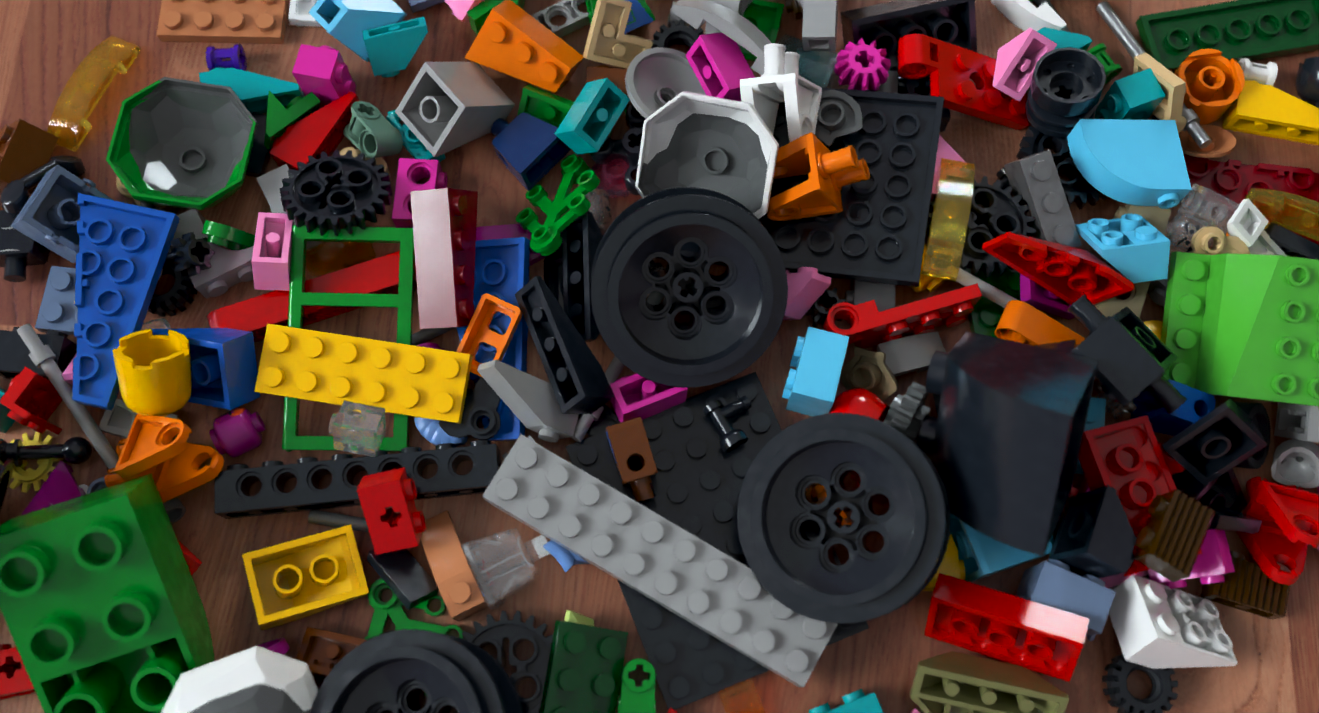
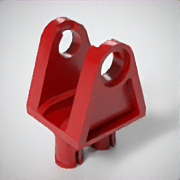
M1253 477L1246 482V490L1250 497V502L1243 513L1261 520L1262 523L1258 533L1237 532V534L1268 578L1283 585L1295 584L1304 571L1308 544H1311L1313 548L1319 547V494L1305 491L1300 486L1296 489V485L1283 486L1271 483L1266 478L1261 481V477ZM1276 562L1283 564L1291 572H1285L1281 570V566L1278 565Z

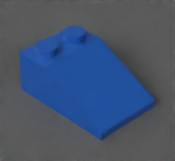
M231 328L151 329L153 335L167 336L168 330H174L184 334L189 340L192 390L191 398L188 402L232 410L260 398V393L254 392L258 371L253 332Z

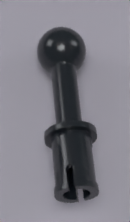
M72 437L64 444L23 446L22 440L16 439L14 443H6L4 462L9 458L14 460L16 467H21L23 460L64 458L69 463L81 464L90 458L92 446L88 440L82 437Z

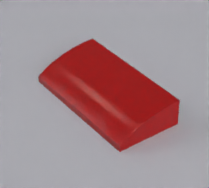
M1145 415L1084 431L1079 461L1090 490L1107 485L1113 487L1135 536H1137L1139 531L1147 526L1146 524L1149 522L1151 515L1148 514V508L1152 500L1158 495L1177 490L1148 416ZM1134 545V549H1133V553H1134V554L1136 553V549H1137V547H1136L1135 545ZM1134 559L1132 565L1123 576L1136 574L1150 568Z
M939 573L931 597L924 636L1070 682L1085 642L1089 618Z

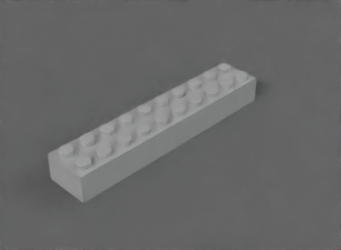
M522 434L518 437L482 495L491 505L797 687L804 688L838 623L811 619L787 608L761 585L749 567Z

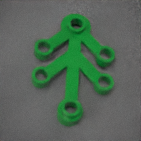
M575 154L567 156L560 164L563 178L553 202L548 198V193L540 184L535 185L526 193L528 201L533 206H538L547 215L544 225L538 222L539 217L529 207L520 211L516 216V222L524 230H529L532 234L529 244L530 248L542 256H548L560 247L562 243L560 232L590 209L591 203L585 195L593 191L600 183L598 176L593 170H590L583 158L577 157ZM578 183L579 186L570 193L573 184Z
M382 578L377 579L370 586L368 601L374 608V613L368 635L364 639L369 640L383 634L388 615L395 625V631L418 629L448 635L451 630L456 629L459 632V638L465 639L462 635L463 629L457 625L444 627L409 619L402 608L405 605L393 591L391 600L383 602L381 594L384 590L390 589V587ZM436 595L413 607L424 609L432 617L442 616L447 609L440 595ZM435 599H439L441 602L440 610L431 612L429 608L430 603Z

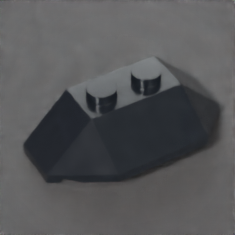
M587 211L560 232L562 237L560 247L544 259V282L585 343L595 341L600 335L592 310L591 272L597 247L603 237L592 212Z

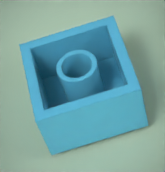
M809 326L805 337L798 336L790 366L796 367V369L790 368L782 398L788 399L786 410L812 417L829 413L835 400L849 336Z

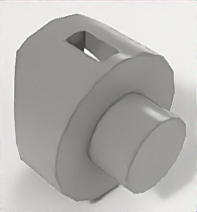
M1297 439L1281 443L1273 454L1271 466L1273 479L1288 486L1296 485V487L1300 486L1302 488H1317L1319 486V446L1310 441Z

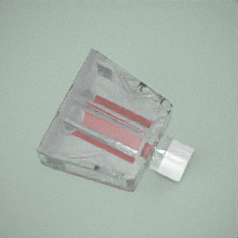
M514 528L461 544L490 609L495 610L540 578L534 562L550 554L543 547L547 543L545 536L539 535L524 542L519 530Z

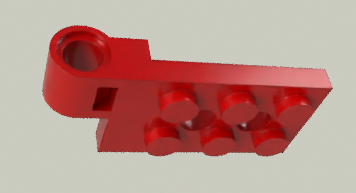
M909 34L899 39V75L906 79H920L930 74L931 96L944 97V108L1018 131L1028 126L1025 110L1027 91L1019 102L1004 92H999L992 86L997 59L924 34Z
M976 283L881 312L878 311L875 300L857 305L840 302L830 308L823 325V330L849 336L848 344L854 343L855 346L864 349L914 333L915 335L930 333L935 330L934 327L945 324L948 328L958 326L966 321L967 316L974 310L982 294ZM844 319L850 324L851 328L842 330L835 325L834 320Z

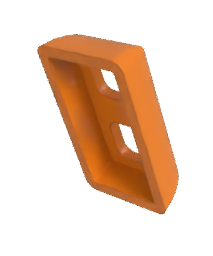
M488 293L482 295L456 351L473 355L470 372L482 377L477 371L479 364L482 363L475 359L482 343L495 347L497 353L493 360L502 361L522 318V311L517 306ZM497 312L506 314L511 318L509 327L503 335L489 328L493 316Z

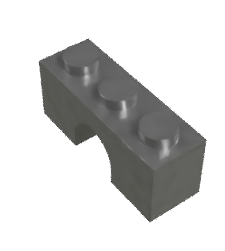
M1051 150L1035 153L1005 164L1004 168L1010 186L1013 187V195L1022 194L1030 208L1032 217H1035V221L1031 226L1036 229L1033 238L1075 248L1081 246L1082 244Z

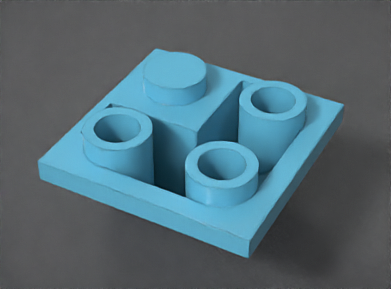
M318 0L308 12L329 34L367 62L369 57L362 31L402 22L407 16V13L394 0Z
M1130 213L1122 215L1121 218L1110 220L1093 218L1088 223L1075 224L1078 234L1131 282L1140 283L1167 279L1171 241L1141 215Z

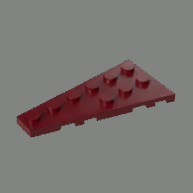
M1184 154L1192 188L1184 197L1185 199L1232 217L1242 200L1249 198L1269 223L1284 227L1319 245V173L1313 172L1309 168L1258 163L1255 166L1241 164L1240 160L1229 159L1227 162H1221Z

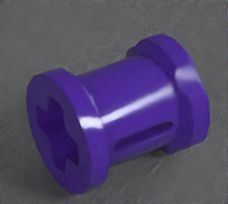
M235 44L233 48L216 49L214 46L207 47L206 62L209 71L214 68L230 67L246 71V55L241 44ZM231 58L229 61H222V59Z

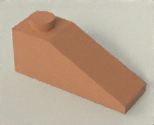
M446 510L425 520L426 531L422 533L420 540L437 587L451 618L459 622L489 607V601H487L488 599L484 595L485 592L481 588L476 573H474L475 571H473L474 569H472L470 561H468L463 543L449 512Z

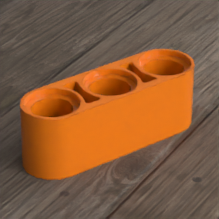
M1012 300L1006 304L995 329V336L997 338L1033 346L1075 340L1076 346H1078L1086 339L1030 304L1019 300Z

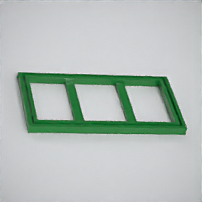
M293 225L288 327L303 329L304 306L398 308L396 343L412 345L415 270L413 228L366 227L363 230L360 227H353V234H349L346 229H341L338 236L334 235L333 230H328L324 236H321L319 228L308 233L306 225L299 228ZM307 241L400 243L398 294L305 292ZM284 397L282 450L287 452L293 450H384L401 452L402 448L408 447L409 416L394 414L393 437L298 436L300 399Z

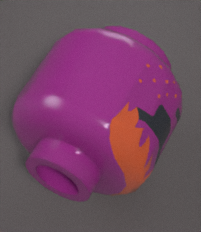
M237 407L216 417L213 422V429L209 433L214 446L221 455L227 453L230 457H239L262 444L261 432L265 431L266 427L258 412L251 414L248 409Z

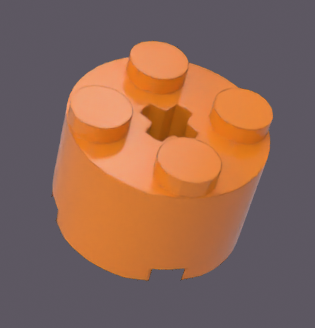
M1200 49L1192 52L1174 72L1175 75L1186 82V93L1183 103L1188 109L1192 108L1200 118V125L1213 123L1222 117L1237 100L1245 85L1244 73L1239 63L1233 58L1228 60L1221 55L1223 52L1216 49Z

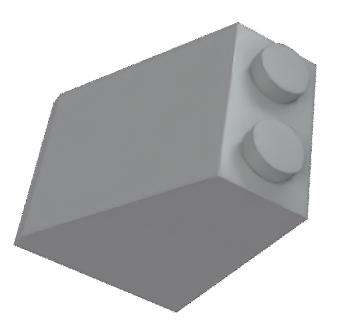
M424 62L395 113L429 152L436 157L491 133L492 124L499 118L506 119L515 104L476 62Z

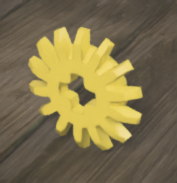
M35 431L33 440H30L28 434L24 433L22 434L23 446L51 445L53 437L47 435L42 442L41 433ZM63 458L38 459L37 464L39 467L36 470L32 468L25 470L24 467L28 464L27 460H23L21 467H16L14 464L11 476L14 480L9 487L15 489L23 483L21 492L27 493L33 483L34 490L39 491L41 479L46 481L49 477V471L53 472L55 469L52 464L62 461Z

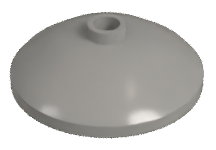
M650 48L636 55L630 63L625 76L626 91L635 109L645 119L683 91L706 95L685 53L671 48Z

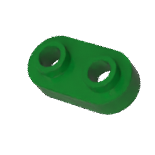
M205 220L202 234L208 236L207 242L226 247V249L243 250L254 245L255 235L228 225Z

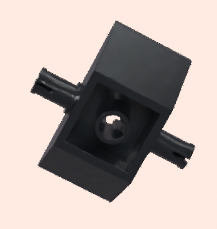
M1084 294L1067 309L1090 332L1088 337L1071 352L1074 355L1099 360L1095 377L1102 383L1101 389L1108 398L1114 402L1119 401L1125 406L1141 391L1145 392L1147 390L1169 415L1187 401V398L1164 377L1166 374L1164 371L1178 357L1127 306L1112 317L1108 316L1106 318Z

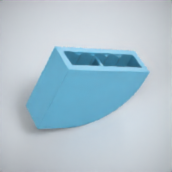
M1079 119L1067 136L1071 157L1082 176L1095 189L1116 201L1135 206H1159V208L1168 209L1177 206L1192 190L1175 120Z

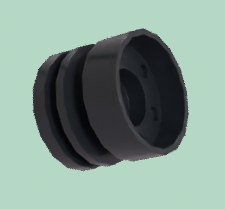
M1068 47L1057 48L1045 53L1037 61L1025 105L1027 119L1035 129L1045 135L1058 138L1067 137L1079 119L1094 118L1106 80L1104 66L1098 58L1085 50Z

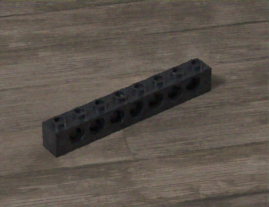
M476 440L470 442V446L457 447L453 443L436 445V450L422 451L421 447H406L401 449V453L387 454V451L374 450L367 452L366 457L353 458L351 454H336L331 456L332 460L318 461V458L303 457L297 459L296 464L284 465L282 461H265L262 463V467L249 468L245 464H233L227 466V470L221 471L214 478V513L225 519L310 511L311 509L322 510L361 506L357 493L358 486L353 484L354 476L360 471H367L368 475L389 471L396 467H405L408 479L413 478L417 490V499L414 500L482 494L486 491L501 466V453L497 444H491L490 440ZM469 460L473 462V468L468 474H457V466L462 461ZM429 464H437L438 471L436 475L432 478L424 479L422 477L423 469ZM332 474L331 484L325 489H319L320 479L324 475ZM291 478H297L295 489L285 493V483ZM261 481L262 487L260 492L255 496H250L251 486L255 482Z

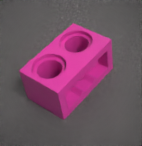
M399 158L392 220L396 228H413L410 191L447 188V173L442 171L439 160ZM422 178H430L425 184H417Z

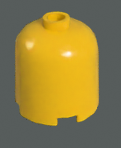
M151 329L130 333L119 339V347L113 349V357L121 397L126 406L139 415L166 417L183 408L191 398L192 390L189 340L185 335L174 330H168V336L153 335Z

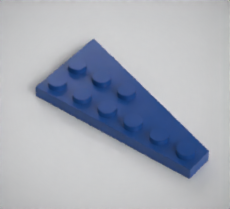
M78 193L77 204L80 206V221H77L79 253L76 254L75 306L78 307L77 323L74 324V336L77 338V356L73 358L72 400L79 404L112 411L120 390L113 349L119 347L120 338L130 333L141 331L171 246L170 242L173 240L180 218L175 213Z
M517 237L476 241L474 312L482 295L485 293L520 309L515 294L529 282V239ZM501 312L495 313L489 325L490 330L500 335L505 334L511 322L510 316ZM523 314L501 362L527 373L528 326ZM468 326L456 327L460 342ZM482 343L475 359L480 363L492 361L497 350L487 343ZM470 372V379L476 385L481 377ZM501 399L497 408L501 418V427L498 433L488 440L517 441L520 434L525 436V426ZM482 418L485 429L489 426L490 420L489 418Z

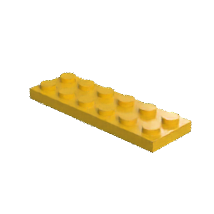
M267 324L254 392L461 424L473 355Z

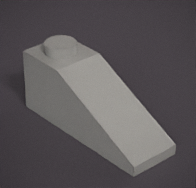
M496 359L479 364L478 373L527 429L539 433L538 438L556 443L559 439L573 437L579 414L562 413L550 383Z

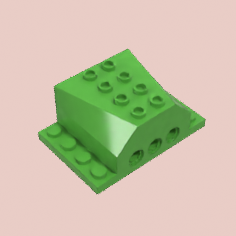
M1178 251L1171 252L1160 340L1178 358L1164 371L1166 373L1164 377L1167 380L1170 379L1208 394L1319 406V260L1281 255L1232 253L1205 255Z

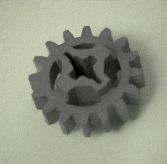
M913 381L911 386L908 387L906 395L898 394L893 399L883 423L895 428L913 442L917 441L922 422L931 410V408L925 406V401L929 394L926 392V387Z

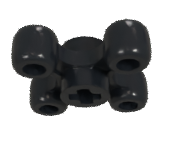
M632 104L625 113L626 124L630 130L626 131L623 139L614 140L607 136L599 151L590 153V156L594 162L602 165L608 164L617 158L625 160L629 166L624 176L626 189L629 193L639 196L640 194L635 189L645 118Z

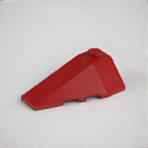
M1012 232L1004 233L982 245V250L1071 305L1084 294L1092 304H1096L1134 290L1133 282L1087 250Z

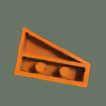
M504 0L492 8L465 56V59L554 93L571 79L584 58L583 55L512 0Z

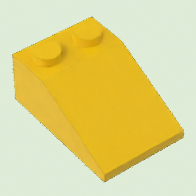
M351 525L242 554L261 631L308 617L369 594Z

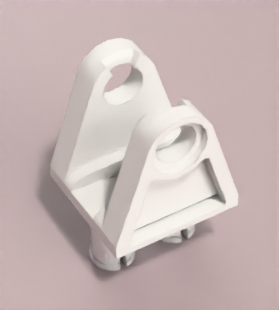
M770 43L764 45V74L761 77L740 79L741 102L753 105L773 135L779 103L785 101L789 141L792 142L811 132L815 135L822 88L799 75L800 54L797 52H785L786 46L784 44Z

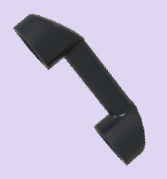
M68 155L53 156L51 161L20 180L10 182L3 189L0 197L5 211L10 214L20 213L30 197L28 190L38 185L45 173L56 165H60L77 177L81 176L85 172L82 160Z

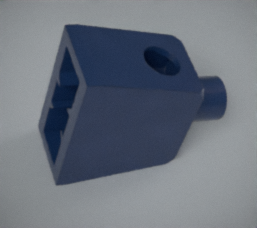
M524 112L520 113L511 123L503 118L497 119L491 126V133L495 136L492 146L500 161L524 188L530 191L571 149L554 135L558 127Z

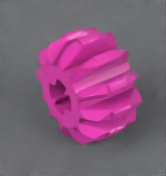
M863 38L858 41L857 45L849 41L845 46V50H840L836 58L837 63L835 64L834 72L835 75L839 76V86L849 85L848 90L867 91L869 89L874 92L878 91L880 85L886 83L891 66L890 59L885 58L887 54L886 48L877 50L876 40L870 45H866Z

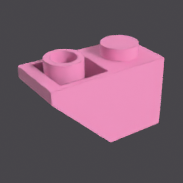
M799 267L797 268V273H790V271L786 270L788 297L783 320H800L831 285V277L819 274L817 268Z

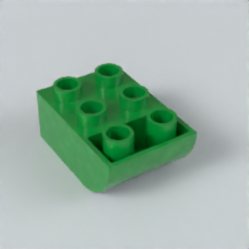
M151 473L9 519L0 525V610L44 713H161L180 674L215 661L210 628L203 603Z

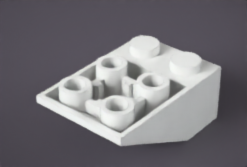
M1132 575L1113 589L1116 593L1109 610V616L1126 661L1152 669L1226 667L1238 664L1232 650V641L1225 634L1219 620V611L1212 601L1182 590L1171 589L1169 586L1137 575Z

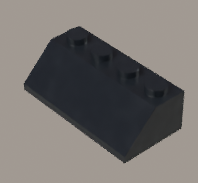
M895 0L840 12L844 46L849 41L857 45L861 38H863L866 45H870L876 40L877 50L886 48L887 54L885 58L890 59L891 63L889 71H898V41L903 36L909 34H924L977 52L975 0Z

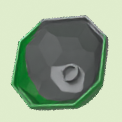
M163 77L122 101L106 161L135 200L154 205L205 210L229 198L243 186L258 124L231 87Z

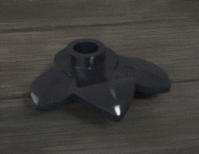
M481 377L475 385L474 391L467 388L461 424L439 421L438 424L444 432L455 438L472 435L479 440H488L494 437L501 427V418L497 412L501 398ZM482 418H489V426L485 429H480L478 426L479 421Z

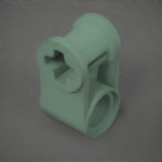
M364 101L354 102L351 106V120L343 130L344 136L361 153H365V157L369 159L399 154L403 146L399 130L374 105Z

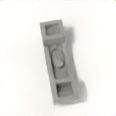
M679 0L672 6L670 11L695 29H698L707 21L755 55L757 59L751 66V69L760 75L764 74V45L772 42L749 20L737 12L709 0Z

